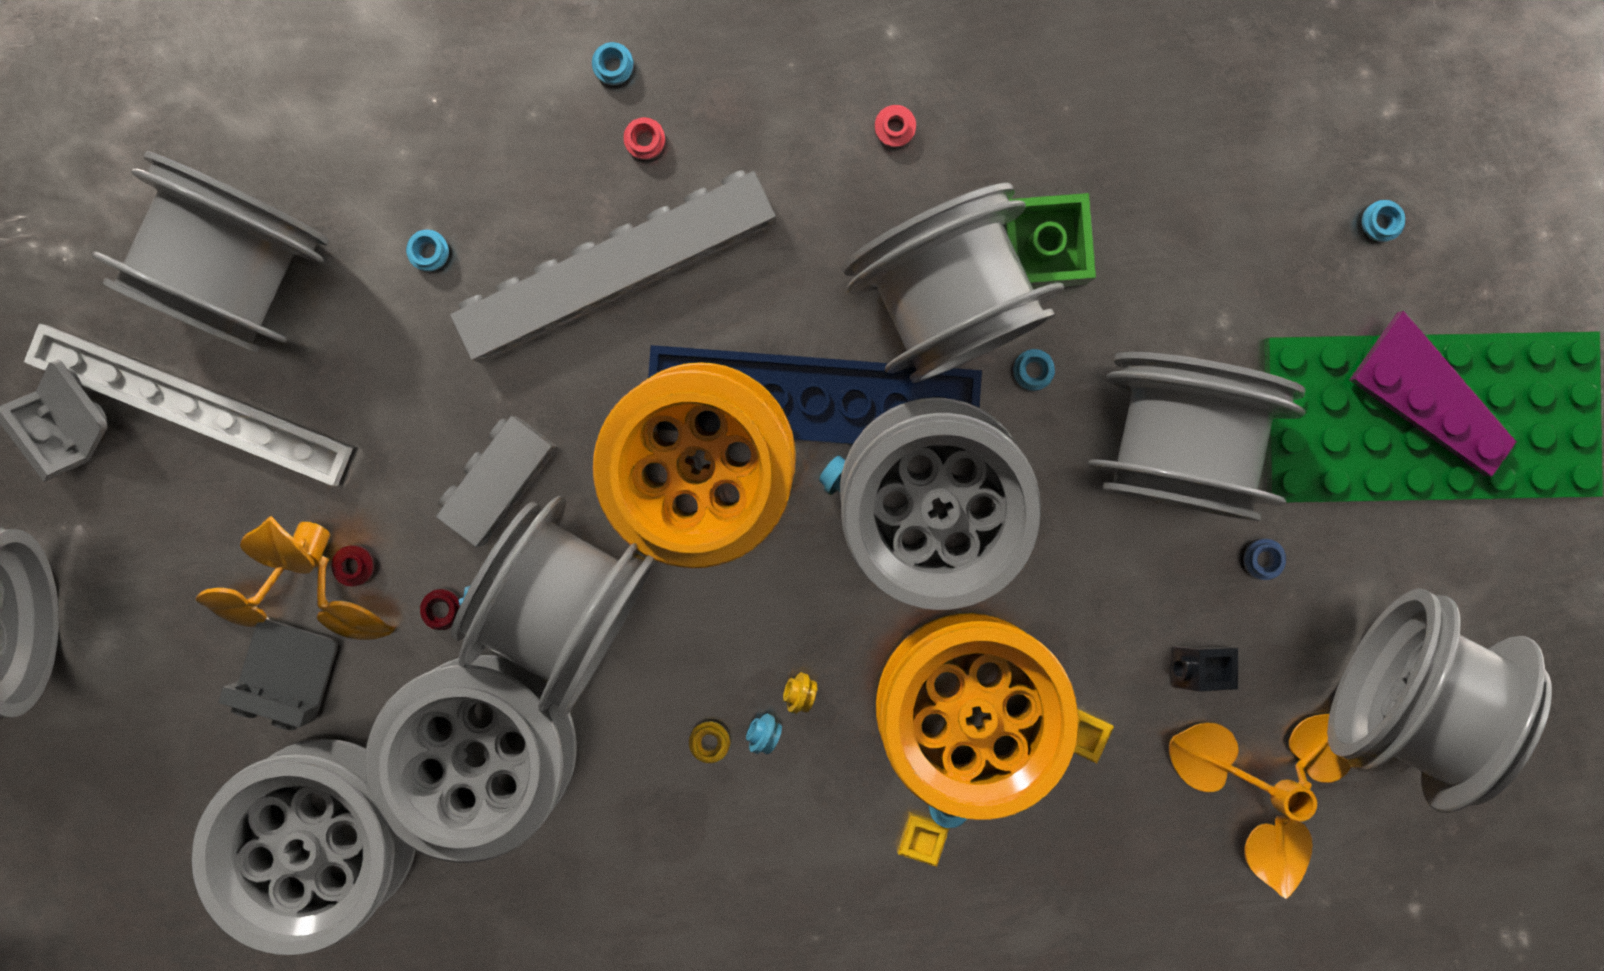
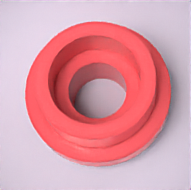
M901 105L885 107L879 112L875 120L877 138L889 147L896 148L906 145L911 141L916 131L914 115L909 109ZM892 119H899L903 123V129L894 132L889 129L888 122Z
M646 117L637 118L626 127L624 144L627 151L633 157L640 160H649L658 156L663 150L665 134L657 121ZM643 133H648L652 136V142L648 146H641L637 142L638 137Z

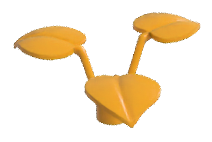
M270 516L259 527L243 536L240 542L241 549L260 564L275 568L254 597L246 599L238 591L228 588L206 589L196 597V602L207 607L222 619L241 626L256 627L258 622H265L267 614L257 605L260 604L284 570L307 574L314 567H317V606L322 610L318 612L317 620L323 626L340 636L355 640L379 639L390 635L396 628V626L385 624L378 616L357 604L346 601L328 602L326 600V566L329 559L322 555L330 538V533L324 527L312 522H300L292 537Z
M1329 714L1308 717L1301 721L1291 733L1289 749L1297 758L1301 759L1295 765L1298 783L1285 779L1272 786L1232 766L1231 764L1236 760L1239 753L1238 743L1233 733L1220 724L1200 723L1174 735L1169 742L1170 761L1180 778L1192 788L1203 792L1219 791L1225 785L1229 772L1271 794L1272 805L1283 815L1275 818V825L1264 823L1251 831L1245 843L1244 855L1249 868L1258 878L1268 884L1283 898H1289L1305 875L1313 848L1310 831L1301 822L1310 819L1317 810V798L1310 790L1312 784L1307 781L1305 771L1315 781L1332 783L1343 778L1351 769L1347 759L1334 754L1330 749L1327 735Z

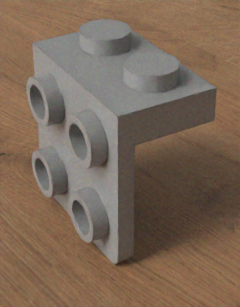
M59 359L48 363L35 392L0 406L1 426L43 482L89 462L107 429V418L101 406L90 400L82 389L81 381L72 369H67Z

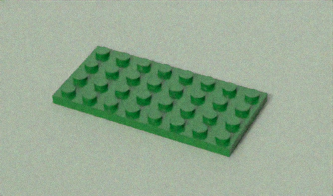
M1600 331L1425 335L1516 441L1493 476H1483L1349 381L1381 335L1269 337L1264 339L1265 373L1291 380L1306 389L1304 397L1294 399L1293 402L1304 409L1305 415L1297 419L1273 418L1266 450L1267 492L1283 497L1286 503L1603 497Z

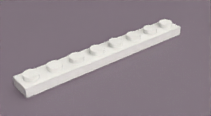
M39 323L24 360L27 364L46 370L49 362L59 359L67 369H72L77 374L82 386L331 486L339 485L353 450L350 446L48 325Z

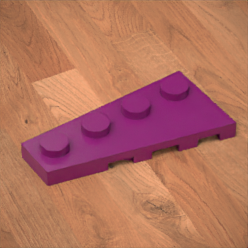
M1404 310L1395 314L1349 379V381L1483 476H1493L1516 443L1514 438Z

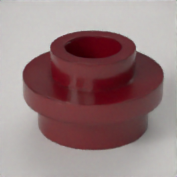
M358 545L345 546L338 550L332 559V573L336 580L345 586L354 587L362 585L371 578L374 572L373 557L364 547ZM350 558L354 559L358 564V569L354 574L349 573L346 569V562Z
M437 589L429 592L423 598L420 605V615L423 622L434 630L452 628L460 608L459 597L447 589ZM439 602H444L448 605L449 612L445 617L439 616L436 612V605Z

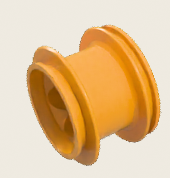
M687 363L673 366L654 374L628 392L614 406L605 419L599 432L593 455V479L596 495L607 520L614 530L629 545L636 543L638 546L636 550L641 554L649 555L655 561L681 568L719 566L738 559L753 550L764 541L779 522L786 508L795 474L796 448L790 423L778 401L764 386L747 374L728 366L714 363ZM712 411L716 413L720 419V428L714 432L703 430L698 423L700 412ZM667 421L674 424L678 430V439L674 442H665L660 439L657 434L659 422ZM734 442L745 443L751 451V458L745 462L734 461L728 453V446ZM698 450L704 451V459L711 462L710 464H705L701 470L694 468L695 461L689 459V456H694ZM650 463L661 464L667 472L666 481L656 483L650 480L646 474L647 465ZM725 483L732 484L738 489L740 498L735 502H724L717 494V487ZM680 494L693 496L697 501L698 509L691 513L681 511L677 506L676 497Z
M975 613L955 614L933 620L912 632L900 643L890 656L880 677L876 696V718L886 755L892 768L904 785L920 800L939 811L975 820H991L1014 815L1031 807L1045 797L1057 785L1070 764L1077 742L1078 709L1074 690L1068 675L1057 658L1041 642L1005 620ZM984 663H995L998 668V675L995 680L987 684L980 683L977 679L979 667ZM944 672L955 674L957 680L954 689L947 693L938 692L934 686L935 679ZM1016 694L1024 695L1027 699L1025 709L1017 715L1007 713L1006 704L1008 700ZM979 707L983 713H987V716L981 718L982 725L975 727L971 720H966L967 717L972 716V708ZM939 714L944 717V724L940 731L927 733L922 730V722L927 715ZM1001 736H1011L1014 738L1013 749L1006 755L995 754L993 750L994 743ZM966 745L973 749V755L967 763L960 765L951 761V754L958 746Z

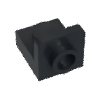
M1173 646L1171 662L1172 686L1198 692L1238 689V648L1227 646L1203 648Z

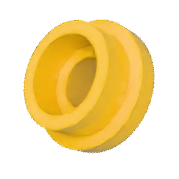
M803 672L798 673L795 679L790 678L783 693V701L787 702L789 712L797 714L799 711L805 713L810 711L817 694V682L811 680L809 675Z
M713 721L698 724L692 730L689 737V748L692 755L703 763L720 761L726 756L730 747V736L727 730L721 724ZM705 735H713L716 737L718 744L714 748H706L702 743V738Z

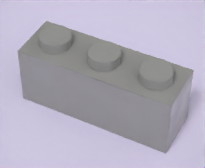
M510 416L508 420L502 418L494 426L488 436L492 440L483 454L478 451L471 457L463 469L467 474L458 487L452 485L439 500L438 505L442 509L436 517L475 547L483 546L487 543L558 448V446L519 417Z

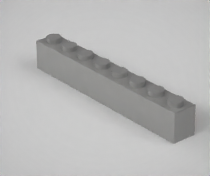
M743 170L732 173L721 181L723 184L721 187L710 192L706 188L694 191L684 198L685 204L670 210L669 206L658 208L646 216L648 221L634 228L631 224L620 226L609 233L610 239L598 245H595L593 241L584 243L571 251L572 257L560 263L556 259L546 261L534 268V275L520 281L519 277L508 279L496 286L498 292L483 298L482 295H476L462 301L458 305L460 310L450 314L471 360L482 363L776 224L775 213L755 171L745 174Z

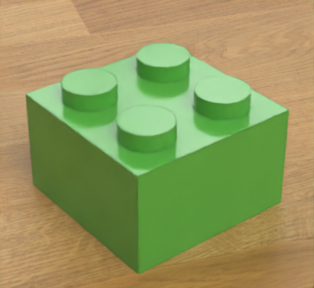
M1089 193L1009 199V201L1021 200L1026 204L1024 212L1014 221L1007 223L1004 228L1033 289L1053 283H1062L1064 287L1083 286L1096 278Z

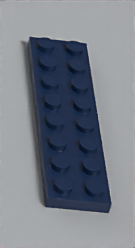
M650 346L648 378L673 366L701 362L728 366L752 377L764 386L778 401L790 423L794 440L854 444L861 432L881 414L900 404L917 399L948 398L966 402L980 408L982 370L953 368L924 381L912 383L910 376L916 372L914 366L895 373H887L884 369L888 363ZM712 411L699 413L698 423L703 430L714 432L720 428V419L716 413ZM663 421L657 425L658 430L678 431L671 422Z

